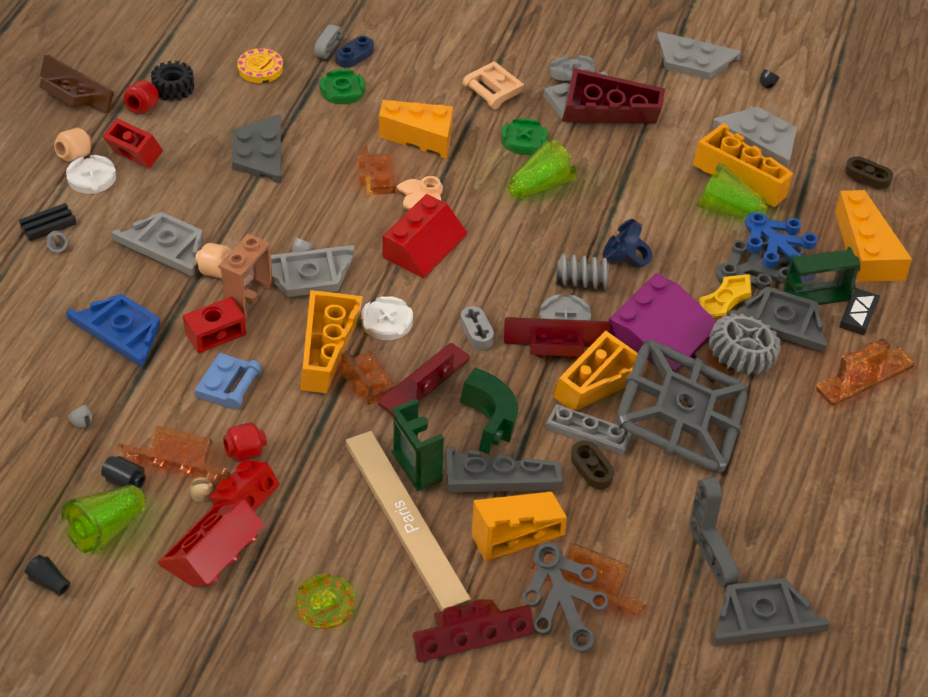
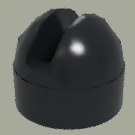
M764 69L759 80L760 84L765 88H772L777 84L780 77Z

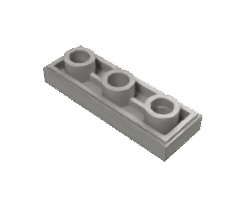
M558 404L555 405L546 422V430L578 441L593 442L598 448L621 456L624 455L633 436L623 428L620 429L616 424Z

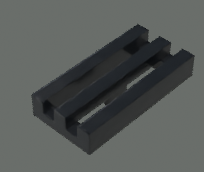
M66 203L19 219L20 227L29 241L46 236L52 231H60L77 224L75 216L72 215Z

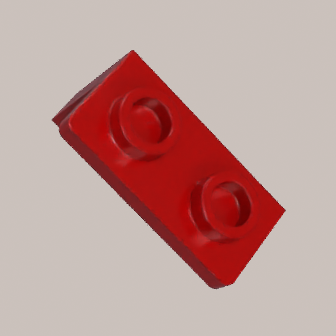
M246 460L238 464L236 470L227 479L221 481L217 485V489L209 497L214 505L244 499L251 509L255 511L279 487L280 483L268 463Z

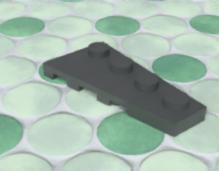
M446 446L448 493L562 490L563 479L560 462L525 457L521 461L511 459L509 455L497 454L495 458L481 456V451L469 450L468 454L455 452V447Z

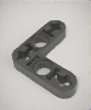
M713 476L698 480L690 516V527L717 582L721 587L737 583L739 576L736 564L716 529L722 501V491L718 480Z

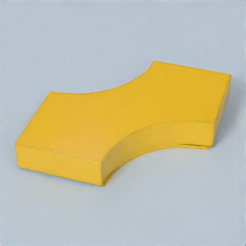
M750 274L724 277L722 285L718 290L710 295L699 298L700 305L716 320L721 319L723 315L728 316L730 310L735 305L752 297Z

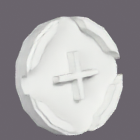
M90 155V158L84 159V156L77 158L70 163L66 171L69 186L75 191L84 194H95L105 191L116 180V169L113 162L99 155Z
M379 297L376 298L375 302L365 304L361 311V325L364 331L373 338L395 340L406 335L412 328L413 311L411 307L406 306V302L402 299Z

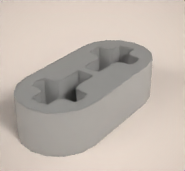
M332 24L326 27L315 44V57L327 60L341 41V27Z
M476 306L464 308L461 312L460 323L470 345L476 350L489 349L493 345L494 332L483 310Z

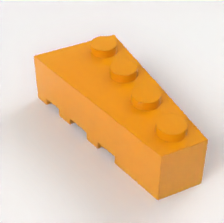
M722 123L698 141L693 166L773 207L777 206L787 197L793 173L772 157L765 158L762 156L761 149L757 146L750 147L744 142V137L739 133L734 135L729 132V126L725 123Z
M840 191L835 214L846 250L848 247H851L855 257L857 256L860 260L861 267L860 271L857 272L855 281H906L912 258L866 191Z
M310 290L300 381L301 391L328 392L360 318L363 296Z

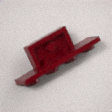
M506 317L504 320V343L530 345V355H535L539 358H548L554 355L562 356L566 359H575L584 353V347H590L605 331L610 333L611 325L609 321Z
M449 343L378 400V405L395 417L391 408L414 399L420 401L466 364L470 356L455 344Z
M492 599L475 600L472 604L461 607L449 606L443 609V611L434 613L437 627L414 632L413 641L416 659L418 662H423L534 634L532 610L529 605L500 611Z

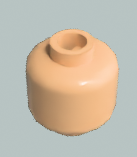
M81 128L69 129L57 135L54 144L55 152L67 162H73L83 156L86 158L90 154L92 140Z
M205 244L195 257L199 271L205 276L222 278L221 268H218V265L232 250L226 245Z

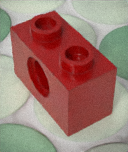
M118 118L115 119L102 136L114 153L147 169L151 168L163 152V149L152 134Z
M232 297L183 315L185 334L198 354L247 335L245 316Z

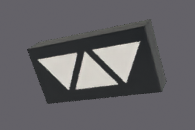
M855 288L839 327L865 335L879 302L880 295Z

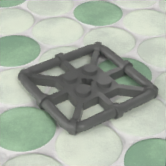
M653 339L644 341L639 349L632 372L627 375L625 381L626 389L618 409L617 425L620 429L623 428L628 433L664 449L663 452L668 455L674 454L706 470L713 471L715 474L724 472L730 461L736 437L741 433L742 426L740 423L747 402L748 387L745 383H741L737 379L702 363L703 360L696 357L693 359L662 343L655 342ZM648 356L651 357L663 378L661 386L641 377ZM665 357L689 368V377L686 378L673 372ZM700 373L727 387L711 390L696 383ZM638 389L657 397L653 407L629 413ZM733 396L736 398L731 418L713 411L715 401ZM682 400L687 402L686 406L689 408L682 406L680 402ZM656 417L672 425L669 439L635 423ZM708 423L724 429L726 433L721 452H719L706 430ZM681 430L697 437L708 458L677 444Z

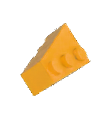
M605 331L559 378L553 397L567 408L579 411L626 388L625 381L627 375L631 374L638 353ZM647 360V362H646V365H645V367H644V370H643V373H642V376H641V377H643V375H644V373H645V370H646L647 365H648V363H649L648 360Z
M552 492L473 500L472 537L486 562L565 535L567 516Z

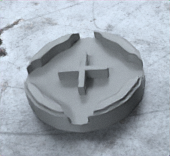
M582 55L576 56L577 59H571V56L558 58L550 64V75L557 80L570 81L574 68L595 72L594 60Z
M562 294L547 298L542 303L539 318L591 321V309L583 299L575 295L562 297Z

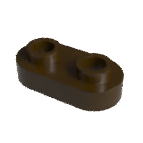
M859 156L851 157L847 161L845 172L852 179L876 189H885L891 185L893 172L889 168Z
M585 440L576 442L571 449V462L592 488H608L614 478V468L593 442Z

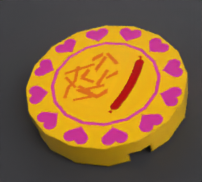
M264 48L253 49L240 56L238 59V71L240 76L248 82L260 84L263 83V80L268 79L271 82L281 76L283 72V59L273 50Z

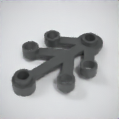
M761 234L760 238L763 240L761 251L751 253L748 262L741 265L738 264L740 258L746 255L747 243L742 240L734 241L731 257L728 263L720 264L717 267L716 277L719 283L722 284L724 277L748 275L747 273L753 272L759 275L757 277L750 275L751 285L759 290H763L767 286L771 287L772 279L779 280V282L785 284L788 267L776 270L763 265V258L761 259L764 250H767L768 239ZM791 245L801 256L806 255L802 246ZM784 253L778 254V265L782 263L790 264V259Z
M544 543L534 553V563L537 566V570L529 588L523 592V600L526 605L530 607L538 606L542 601L540 590L549 574L553 586L541 614L534 620V628L541 635L549 634L553 628L551 620L560 602L572 630L569 636L572 648L579 653L589 652L595 644V638L589 628L583 627L571 597L591 604L592 608L597 612L605 611L608 608V597L603 592H593L565 581L560 569L578 575L585 584L594 583L598 575L594 566L590 564L582 565L563 556V552L558 545ZM547 554L554 555V560L551 563L544 562V557ZM585 570L593 571V576L590 579L583 577ZM532 592L538 595L537 599L534 602H529L527 596ZM597 597L605 599V603L602 606L594 605V600ZM541 620L549 622L548 627L544 630L538 628V623ZM579 637H587L588 643L585 646H579L577 644Z

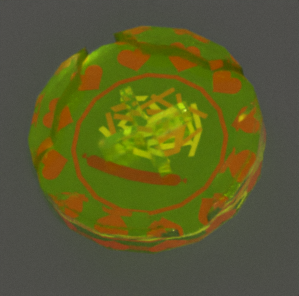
M319 574L311 576L298 588L295 607L300 619L316 629L339 627L348 621L354 612V590L342 577L338 576L336 578L330 577V574Z

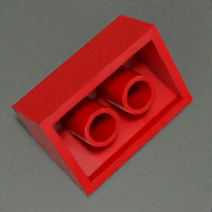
M426 193L382 236L383 258L425 278L467 236V231L447 203Z
M244 499L215 504L157 563L192 587L210 586L220 578L219 572L225 566L231 565L239 558L241 549L244 546H249L258 538L257 533L265 525Z

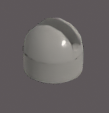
M52 231L48 234L46 243L51 251L61 252L67 247V238L60 231ZM55 235L58 236V239L61 244L57 247L53 239V236Z
M295 238L292 245L293 252L309 251L314 248L313 244L299 238Z
M86 404L75 409L67 416L70 422L80 429L85 428L86 425L88 426L92 422V413Z

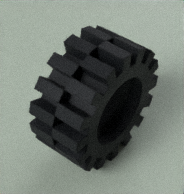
M167 61L168 64L166 65L162 62L160 67L157 65L154 67V70L151 71V81L158 91L159 98L162 97L164 101L170 98V102H174L175 98L180 101L182 96L188 98L189 94L193 93V70L186 63L183 62L180 65V61H175V63Z

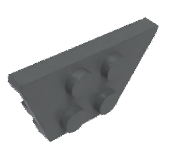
M275 115L233 130L232 168L234 170L248 172L259 178L264 174L273 177V182L281 183V115Z
M767 286L757 296L746 300L742 308L737 311L733 309L729 312L728 316L731 313L737 316L743 313L746 317L752 315L753 319H762L764 325H770V330L777 332L776 337L825 352L827 340L823 337L822 319L819 317L820 311L818 303Z
M786 578L727 585L714 637V645L822 632L828 630L829 622L825 617H818L810 609L811 603L803 595L798 594L795 587Z

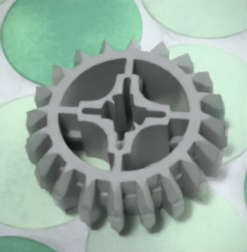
M731 313L730 316L723 315L714 324L709 335V349L713 351L712 356L719 358V363L727 364V369L732 367L736 369L737 373L744 371L746 375H749L751 372L759 375L760 372L766 373L768 369L776 364L780 354L781 339L776 337V331L770 330V325L762 323V319H753L752 315L746 317L743 313L739 316Z

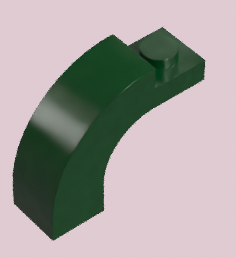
M474 367L464 381L460 403L482 412L489 419V422L483 429L479 451L489 455L495 445L499 446L502 440L510 443L518 415V403L511 389L503 381L488 372Z

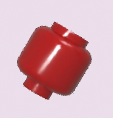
M147 80L135 82L125 90L123 96L127 108L135 114L147 113L157 105L159 100L156 87Z
M249 422L230 427L227 430V435L223 436V444L228 457H232L236 462H243L260 457L263 446L267 445V439L263 429L259 430L254 423Z

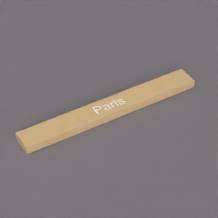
M372 431L346 439L347 449L440 611L449 606L461 607L469 605L471 600Z

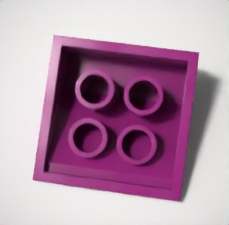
M655 273L609 318L611 325L610 334L637 353L644 341L653 339L655 342L662 343L689 357H692L709 340L710 332L717 322L680 285L658 273ZM648 356V359H647V360H648L649 362H651V363L654 364V362H653V360L651 359V357ZM665 357L673 372L677 373L683 365Z

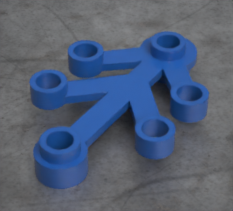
M760 212L750 213L745 218L746 229L751 233L746 246L749 252L758 253L761 251L763 240L760 238L761 234L768 239L767 252L763 258V265L767 268L777 267L779 261L777 248L791 259V255H801L790 245L802 246L805 249H814L817 245L818 237L813 233H805L803 237L793 236L798 234L801 228V221L796 218H789L786 222L770 220ZM774 230L786 231L792 235L776 233ZM815 274L800 276V279L812 280Z

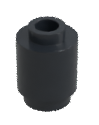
M121 456L108 457L101 469V475L108 483L129 493L141 489L146 481L144 467Z

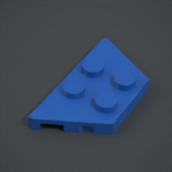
M123 294L109 297L107 300L89 303L90 308L75 312L74 308L66 311L69 321L140 367L144 365L160 327V318Z

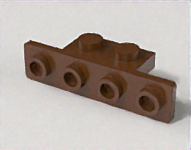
M50 55L44 56L40 76L43 77L39 86L41 89L47 91L49 96L64 101V104L69 107L77 108L79 105L90 104L103 113H109L114 94L112 90Z

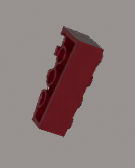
M574 68L569 82L562 122L657 123L663 106L665 88Z

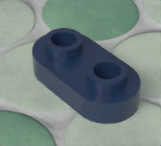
M358 36L336 51L337 65L343 68H351L371 56L374 52L373 40L367 36Z

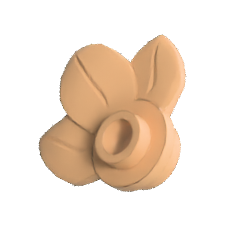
M434 176L424 177L421 181L410 179L397 185V189L407 195L403 201V208L408 210L426 193L441 200L440 195L443 192L440 180Z

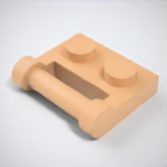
M495 61L466 75L462 82L466 88L474 90L484 98L492 109L499 108L502 102L524 92V84ZM482 81L496 93L492 94L478 82Z

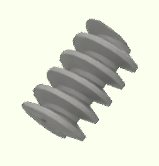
M562 253L558 260L555 285L562 278L564 286H567L570 279H572L574 287H577L580 280H582L584 288H588L592 281L594 289H598L600 283H603L604 290H607L609 274L607 259L603 258L599 265L596 257H592L590 263H587L586 256H582L580 262H577L576 255L572 254L570 260L567 261L566 254Z

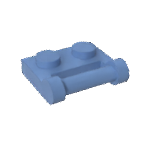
M219 353L196 387L195 397L237 410L243 403L242 397L254 378L259 377L263 371V366L255 360L248 362ZM240 373L244 374L235 390L228 394Z

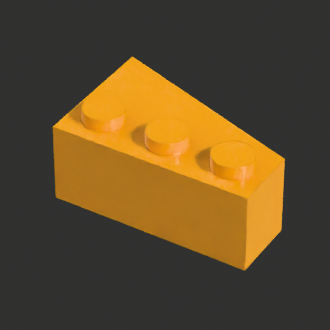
M382 100L379 113V137L405 146L410 143L419 146L420 151L427 153L428 150L440 153L441 158L447 159L452 133L453 106Z

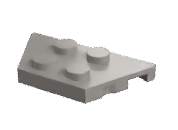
M659 31L657 33L656 41L660 44V54L664 59L663 63L666 70L710 80L718 72L728 68V64L731 61L735 60L737 62L740 60V50Z
M759 107L716 117L713 120L712 127L717 128L722 123H725L729 126V132L734 135L739 133L744 137V142L750 147L757 146L761 149L763 155L772 157L785 167L789 166L797 127Z
M159 212L148 219L132 223L133 228L120 232L117 229L112 232L113 241L190 276L195 274L197 266L195 257L201 248L203 240L201 229L163 212Z
M354 245L271 255L273 283L286 297L310 295V290L323 292L339 291L355 255Z

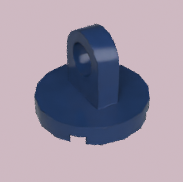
M634 219L626 220L618 227L620 233L616 237L614 235L610 237L602 253L603 258H606L607 262L611 265L617 264L622 259L636 268L649 264L652 260V251L639 238L642 225ZM636 249L641 252L642 260L637 257Z

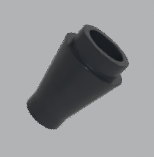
M40 554L35 556L25 568V574L28 575L29 581L54 592L58 596L63 595L70 587L71 582L64 577L48 556L43 557Z

